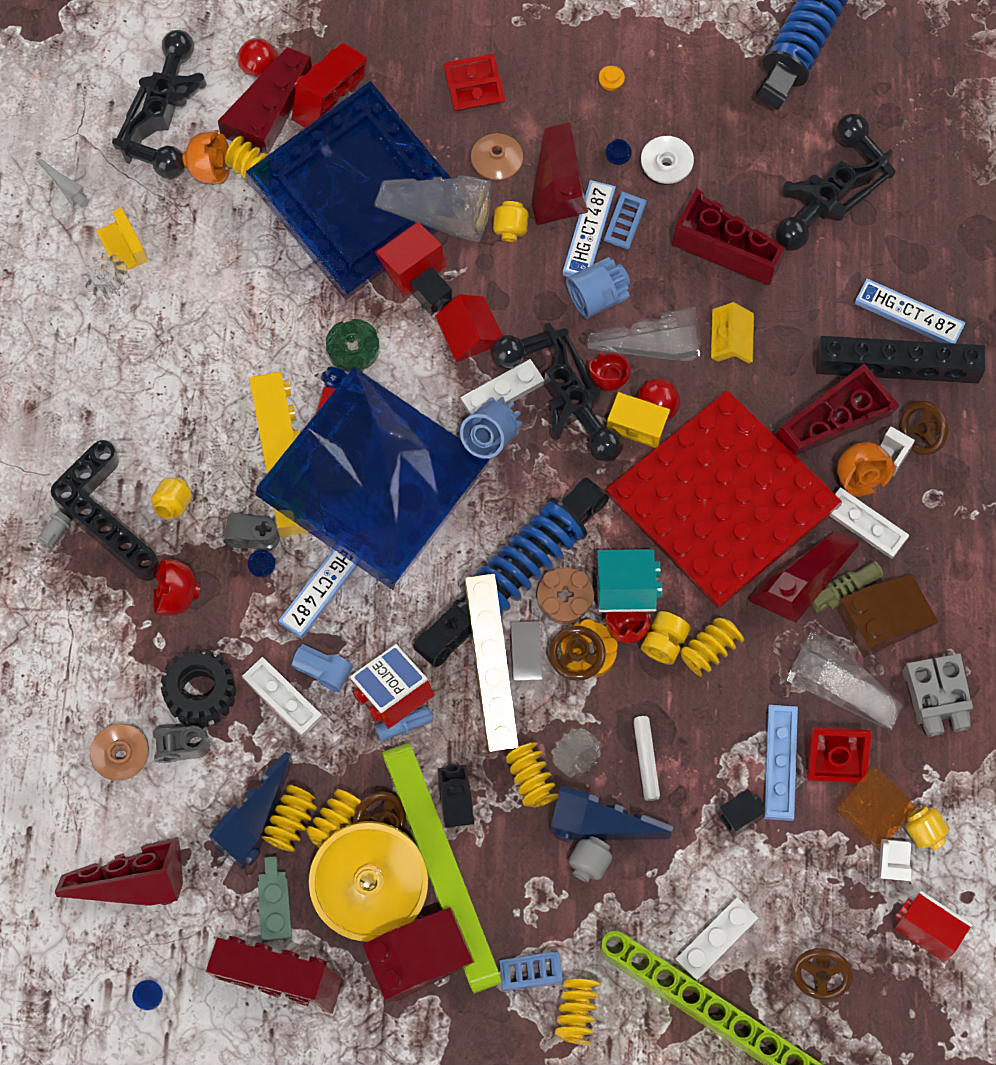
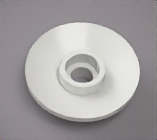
M661 136L651 140L644 147L641 155V165L644 172L654 181L664 184L676 183L686 178L691 172L694 162L690 147L683 140L673 136ZM664 162H668V163H670L671 165H670V166H665V165H663V163H664Z

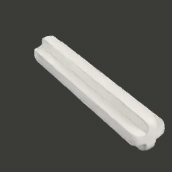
M639 716L634 718L633 723L643 795L646 801H654L659 799L660 792L650 721L647 716Z

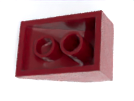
M452 907L388 931L362 945L384 1000L399 1001L475 963Z

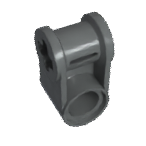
M230 513L228 515L223 540L224 544L234 548L271 550L278 545L280 537L272 519L241 513Z
M198 726L162 728L153 731L157 754L154 755L155 762L172 763L178 760L201 758L210 750L209 739ZM195 737L202 738L200 745L194 748L189 747L191 739Z

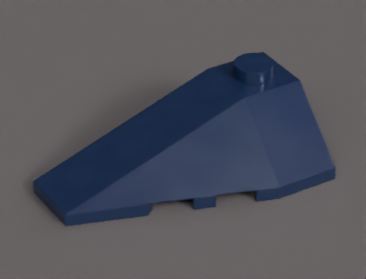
M287 751L263 775L260 782L262 785L259 788L251 787L245 794L242 806L239 809L233 806L209 835L215 849L242 870L247 864L251 866L260 855L259 849L263 843L261 836L266 835L264 829L270 824L269 819L274 814L293 763L291 754Z
M561 786L550 828V833L555 834L554 837L561 841L571 842L572 839L579 841L581 839H588L590 836L600 840L671 838L674 826L643 814H634V817L628 815V811L623 806L617 804L604 806L598 802L599 797Z

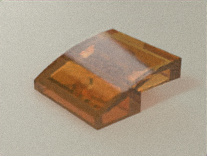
M873 766L837 808L836 812L859 830L857 833L880 852L881 839L890 840L907 820V816L917 807L892 781Z

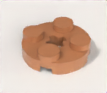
M558 568L548 571L543 576L537 590V603L540 610L551 621L558 624H573L581 620V617L591 609L594 595L593 587L584 572L572 568ZM562 590H568L569 593L573 594V597H569L568 602H562V597H557V594L562 593Z

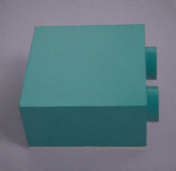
M654 549L597 550L599 612L656 611L657 598H662V581H657V578H660V561H655Z

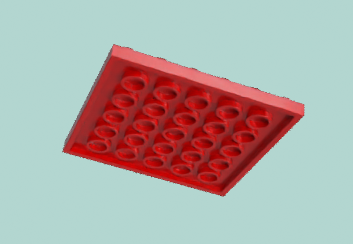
M728 390L606 488L609 498L718 609L842 505V501Z

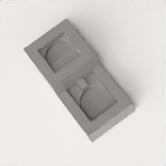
M539 621L511 622L513 680L542 679Z

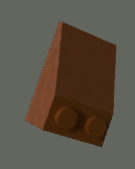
M912 574L865 587L841 598L837 607L840 617L863 658L939 622Z

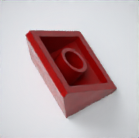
M416 222L375 251L403 297L411 293V281L431 266L437 273L447 267L442 244L419 222Z
M459 294L435 315V319L455 362L492 349L496 339L503 336L484 296Z
M813 727L808 736V781L866 783L872 730Z

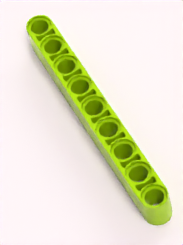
M410 742L383 751L382 755L398 798L402 802L415 843L425 860L428 877L441 911L452 907L475 963L463 968L473 994L501 984L502 981Z
M611 931L604 936L601 943V954L607 962L763 1065H786V1059L789 1057L796 1058L801 1065H823L619 931ZM610 941H618L622 945L623 950L620 953L613 954L608 951L606 944ZM636 957H642L646 960L648 967L644 970H637L633 967L631 961ZM668 974L672 978L673 984L669 987H663L658 983L657 976ZM687 990L694 991L698 996V1002L694 1004L686 1003L682 993ZM711 1007L720 1008L724 1018L720 1021L712 1020L708 1015V1009ZM736 1024L746 1025L749 1030V1036L746 1038L738 1037L734 1032V1026ZM764 1040L770 1041L775 1047L774 1054H764L760 1049V1042Z

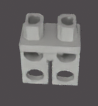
M961 654L935 658L934 661L928 659L911 662L905 665L902 673L904 680L908 683L917 724H923L928 737L944 733L942 720L951 719L954 732L965 731L971 727L969 713L972 711L973 705L970 700Z

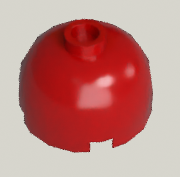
M162 559L156 574V580H158L157 589L153 591V612L163 616H176L188 610L193 600H198L200 584L195 583V575L185 563L172 559Z

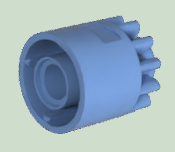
M609 257L566 278L570 297L579 313L585 319H589L627 300L630 296L627 291L629 289L628 286H630V279L626 270L621 264L615 265L614 260H611Z
M491 397L463 421L460 428V437L464 447L471 454L484 459L495 457L519 434L518 429L522 426V422L516 419L521 413L520 411H512L514 407L513 402L504 405V397L497 401Z

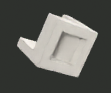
M890 427L881 447L890 455L895 465L893 475L895 476L909 454L915 440Z
M881 839L880 878L911 881V843L909 841Z

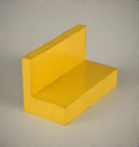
M122 207L112 211L115 222L96 230L118 275L148 262L144 248Z
M734 302L712 309V359L719 362L735 356L748 364L753 362L754 313Z
M618 392L606 427L614 428L621 434V437L657 448L660 444L670 409Z

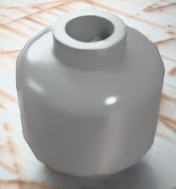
M590 836L588 839L579 840L569 858V864L574 869L573 875L584 882H589L590 879H602L612 861V854L609 851L610 846L593 836Z

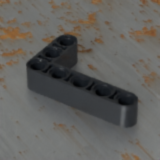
M107 440L97 441L51 486V496L61 512L138 578L144 581L153 580L156 578L159 562L153 550L89 497L117 468L119 463L112 443ZM102 454H111L105 460L98 459ZM83 473H91L87 479H79ZM71 492L70 497L66 499L59 498L61 494ZM84 509H91L90 514L87 516H79L80 512ZM104 526L112 527L107 533H99L100 529ZM125 543L132 544L130 549L126 551L119 550L120 546ZM143 561H152L148 568L139 567Z

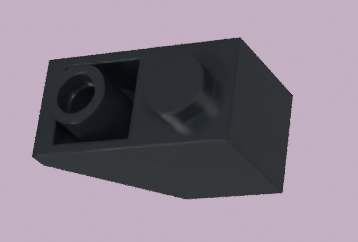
M451 764L438 768L445 828L473 825L474 815L467 766Z

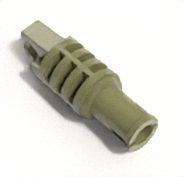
M873 561L857 572L848 571L837 579L832 580L814 600L811 607L816 613L829 607L832 609L838 607L841 598L863 589L864 586L878 578H882L884 574L880 565Z

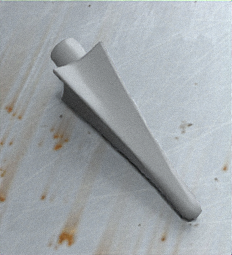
M40 159L38 161L39 165L53 179L72 207L76 204L82 208L88 205L89 200L86 198L87 195L83 193V186L64 176L44 160Z

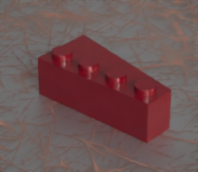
M287 47L218 120L220 134H224L226 139L230 141L242 136L244 137V143L247 141L252 143V149L258 147L260 148V153L269 154L293 110L296 92L294 85L301 75L304 76L312 68L311 56Z

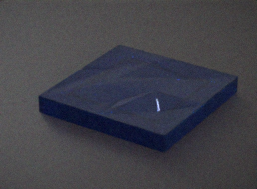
M371 81L253 165L245 173V179L345 300L386 270L375 251L416 222H419L433 235L467 210L471 203Z
M353 367L256 487L255 495L381 583L394 590L487 468L490 459L479 458L471 454L464 447L460 438L422 414L419 410L356 367Z

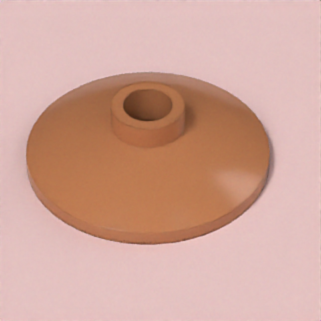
M500 133L489 134L479 139L473 146L471 163L474 170L483 178L492 181H502L511 178L520 170L523 163V151L519 143L512 137ZM500 151L501 153L496 155L493 152Z
M127 724L111 725L101 730L94 738L90 748L91 763L95 770L106 779L113 781L127 780L137 775L145 766L149 752L148 744L143 734L135 727ZM119 751L126 752V756L123 759L116 758V754Z

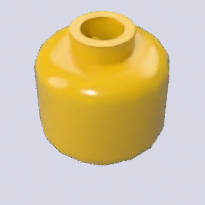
M502 202V205L498 206L494 211L493 231L497 235L502 236V241L516 242L518 237H522L527 233L529 212L523 208V204L520 202Z
M165 478L160 481L152 494L151 503L158 516L164 519L179 518L184 514L191 502L192 493L188 484L183 479Z
M924 805L907 816L908 822L905 829L918 848L926 849L930 847L934 851L947 842L945 837L948 835L950 828L938 809L934 807L928 808Z

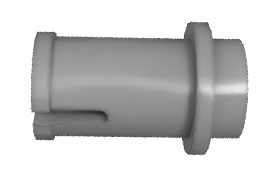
M60 511L50 515L52 519L37 537L38 540L43 541L42 543L50 548H53L65 528H70L69 523L71 519Z

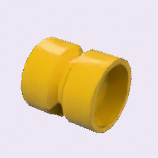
M660 611L651 625L653 632L647 633L641 645V650L652 659L671 665L674 664L681 648L678 644L685 642L691 627L682 618L669 612Z

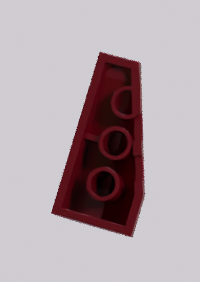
M570 122L544 129L532 197L537 225L588 213Z
M833 532L765 578L749 597V601L797 623L859 546V542L838 532Z
M172 839L142 846L141 853L127 858L122 853L114 856L115 860L107 865L100 867L99 864L94 863L63 874L55 889V895L62 898L145 906L168 905L178 901L183 886L179 840Z

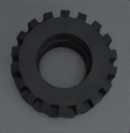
M194 649V654H189L187 650L182 652L184 657L179 659L178 656H175L172 659L173 666L167 664L165 667L166 675L161 677L163 685L161 693L170 713L174 718L178 717L179 722L184 725L186 722H189L190 726H197L198 723H201L203 727H209V721L213 720L216 724L221 721L220 715L226 717L230 713L228 707H233L235 703V681L230 667L227 663H224L221 656L217 655L214 657L213 652L206 650L205 654H202L201 649ZM204 676L215 681L212 693L202 700H189L183 696L185 685L195 677Z

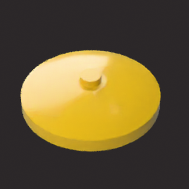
M374 821L353 823L340 828L330 835L315 854L309 874L310 896L320 918L338 934L357 941H370L388 931L413 922L424 905L428 889L427 867L418 846L408 835L394 826Z

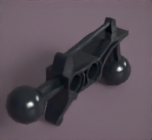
M172 30L165 34L162 39V52L166 59L162 73L153 72L152 76L139 79V90L126 114V119L117 138L112 140L114 148L121 150L126 163L130 164L132 159L135 158L152 164L154 171L166 179L178 177L184 171L183 153L175 146L166 145L157 150L145 146L141 142L156 131L169 130L176 105L184 106L187 103L186 98L190 94H193L198 88H205L207 85L202 73H195L189 76L177 75L181 62L189 59L194 52L193 39L183 30ZM145 93H147L142 110L135 116Z
M850 113L843 116L837 123L836 135L844 145L857 146L871 162L870 164L851 166L840 161L824 179L817 175H812L810 180L793 183L787 181L784 184L782 194L785 197L796 198L807 205L797 217H787L776 227V240L786 250H798L807 243L809 239L808 228L819 216L823 219L828 217L841 221L844 215L870 195L871 191L888 178H893L896 170L889 163L893 151L890 149L883 153L868 136L869 124L860 114ZM881 171L885 174L871 186L863 189L846 204H840L842 199L852 189L869 184ZM837 179H842L846 183H841ZM820 196L827 197L829 201L823 200Z
M550 322L545 323L544 332L521 340L513 335H503L496 339L491 349L492 359L497 366L504 369H514L521 364L525 355L549 348L554 359V365L546 371L543 385L553 397L549 406L552 412V428L550 433L552 439H560L564 428L579 420L590 435L589 449L597 460L609 462L615 460L623 450L621 434L614 428L603 427L592 411V408L600 400L601 388L596 386L590 378L582 358L579 357L568 336V329L563 328L555 331ZM563 340H565L573 355L575 364L588 390L568 364L566 345ZM562 379L565 380L566 383H558L555 380ZM571 400H578L581 404H573ZM562 410L563 412L559 418L558 411Z

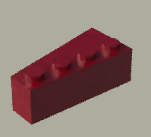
M697 187L675 227L672 245L769 286L780 266L785 247L760 230H753L744 223L745 220L738 215L734 217L723 209V205L716 200L712 202L704 197V192Z
M863 364L781 426L775 436L796 456L891 416L900 405L869 368Z
M229 936L228 940L217 937L205 971L213 978L250 990H254V987L258 986L260 992L277 998L281 997V994L284 993L287 999L307 1007L311 1001L318 1005L323 1012L333 1014L343 979L327 966V961L310 956L309 961L300 959L298 953L284 949L282 953L273 952L272 947L262 943H255L254 947L245 945V940L234 936Z

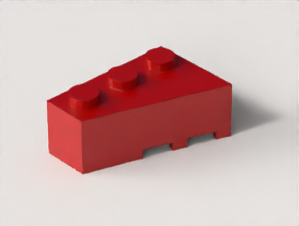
M343 42L337 48L331 49L322 61L316 62L307 74L301 75L294 85L296 92L291 120L317 135L321 130L320 122L326 115L332 117L336 112L333 107L340 98L346 100L364 78L368 57Z

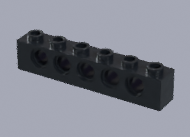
M821 336L816 353V374L848 376L865 364L876 378L979 384L985 372V345Z

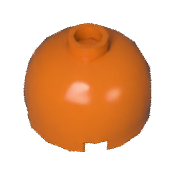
M219 130L198 133L190 139L186 151L183 153L184 166L187 167L194 179L200 182L221 184L229 176L230 169H225V155L229 145L224 134H218Z
M862 442L850 446L842 454L837 465V473L842 486L849 494L857 497L874 493L875 491L872 488L880 483L884 487L890 481L895 471V465L890 455L884 448L873 442Z

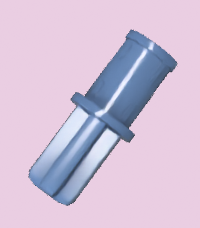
M423 707L413 711L390 729L383 723L376 724L375 729L380 741L384 742L403 733L408 735L410 730L431 723L433 716L428 707Z

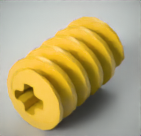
M242 136L236 137L232 141L225 155V165L228 168H233L235 173L241 174L244 179L249 180L253 185H257L262 191L272 188L284 172L283 164H279L275 168L277 161L274 158L268 161L269 156L267 153L260 155V148L255 147L252 149V143L250 141L244 143V137Z
M716 618L713 621V625H708L705 628V633L700 632L697 635V640H691L688 643L689 647H683L680 650V654L685 664L696 675L702 677L701 669H704L706 672L712 670L708 663L709 661L718 665L720 661L717 654L726 658L728 653L725 647L727 646L734 651L736 646L733 640L735 639L739 643H743L744 638L731 621L726 618Z
M537 742L519 746L506 756V762L512 764L510 767L511 774L516 775L514 778L515 784L521 785L518 793L521 796H525L522 800L523 805L534 808L551 803L559 797V793H549L555 787V783H545V780L551 776V773H541V769L547 763L544 761L537 762L536 760L543 754L542 751L533 752L532 749L537 746Z
M288 785L286 791L289 795H283L280 799L285 806L277 805L275 811L279 816L270 817L269 820L273 826H266L264 832L268 837H261L269 844L281 850L294 852L295 848L290 844V841L300 842L301 838L295 832L296 830L306 831L301 820L311 821L312 818L306 811L307 809L316 811L317 807L311 802L313 799H316L313 795L301 788Z
M337 789L334 792L337 800L331 798L327 801L330 809L322 808L320 810L323 819L319 817L313 819L316 828L311 826L306 828L310 841L320 848L322 843L334 832L344 826L353 824L350 818L354 817L361 800L349 792Z
M581 978L564 981L563 987L569 991L561 994V999L567 1003L559 1006V1011L565 1015L557 1018V1023L563 1027L555 1029L556 1036L569 1043L585 1046L591 1045L590 1041L584 1039V1035L593 1034V1030L586 1027V1023L595 1022V1018L588 1015V1011L597 1010V1006L590 1003V999L599 998V994L592 991V987L601 986L599 982Z

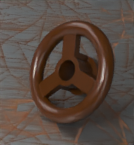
M916 401L910 404L903 412L900 421V431L910 438V434L916 433L924 436L931 446L922 447L914 442L911 450L920 455H931L938 452L944 446L948 436V423L944 413L937 405L929 401ZM918 409H924L922 420L918 421L916 425L908 426L911 415Z
M571 626L555 635L549 647V659L555 671L562 677L581 681L593 677L601 670L606 659V649L600 636L593 630L583 626ZM572 635V638L567 643L566 655L558 659L557 651L559 644L563 639ZM580 635H584L594 642L597 648V657L589 654V643ZM578 648L581 649L583 653L580 655H576L573 653V650ZM573 661H584L592 665L590 669L583 672H572L564 668Z
M375 792L364 798L358 805L353 823L363 821L381 822L384 818L383 823L394 826L403 832L406 825V813L401 800L397 796L389 792ZM385 800L380 811L374 813L373 816H363L366 809L372 803ZM393 807H395L398 817L391 813Z
M814 948L805 951L796 959L792 969L796 986L804 994L819 1000H831L840 997L849 989L853 979L852 969L848 961L841 954L826 948ZM802 969L813 974L814 979L818 981L817 990L805 983L801 975ZM843 972L842 983L837 988L827 991V982L831 979V976Z

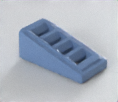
M622 192L606 232L604 242L629 250L647 205V200ZM627 205L638 209L637 213L623 209V206ZM620 214H623L631 218H634V221L630 222L628 220L619 218ZM617 223L628 226L631 229L630 231H626L615 226ZM613 232L627 236L626 241L612 237Z
M559 952L499 960L503 991L562 985ZM551 962L552 976L549 977L546 975L545 963ZM539 963L540 978L535 979L533 964ZM521 965H527L528 980L523 981ZM510 966H515L517 982H511Z

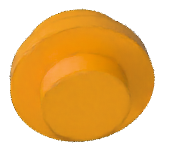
M606 66L599 73V83L607 91H615L624 83V72L617 66Z

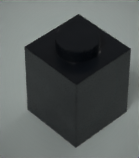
M432 266L411 281V294L431 316L436 312H440L452 301V289Z
M747 789L720 806L717 815L734 838L762 820L765 814L763 810L765 806L757 794L752 795L750 790Z

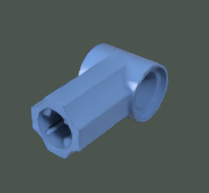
M304 644L298 648L291 664L292 668L317 679L321 685L334 692L341 691L353 668L350 662L339 656L325 655Z

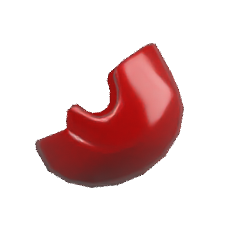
M253 38L244 42L237 53L238 66L245 74L259 77L278 57V53L267 40Z
M599 353L594 361H589L590 378L596 386L604 391L618 390L627 383L631 376L630 365L621 355Z
M661 378L648 380L638 390V399L670 409L667 420L673 418L679 411L680 397L671 382Z
M606 612L605 614L607 629L611 637L618 642L636 643L642 640L650 630V617L646 612Z

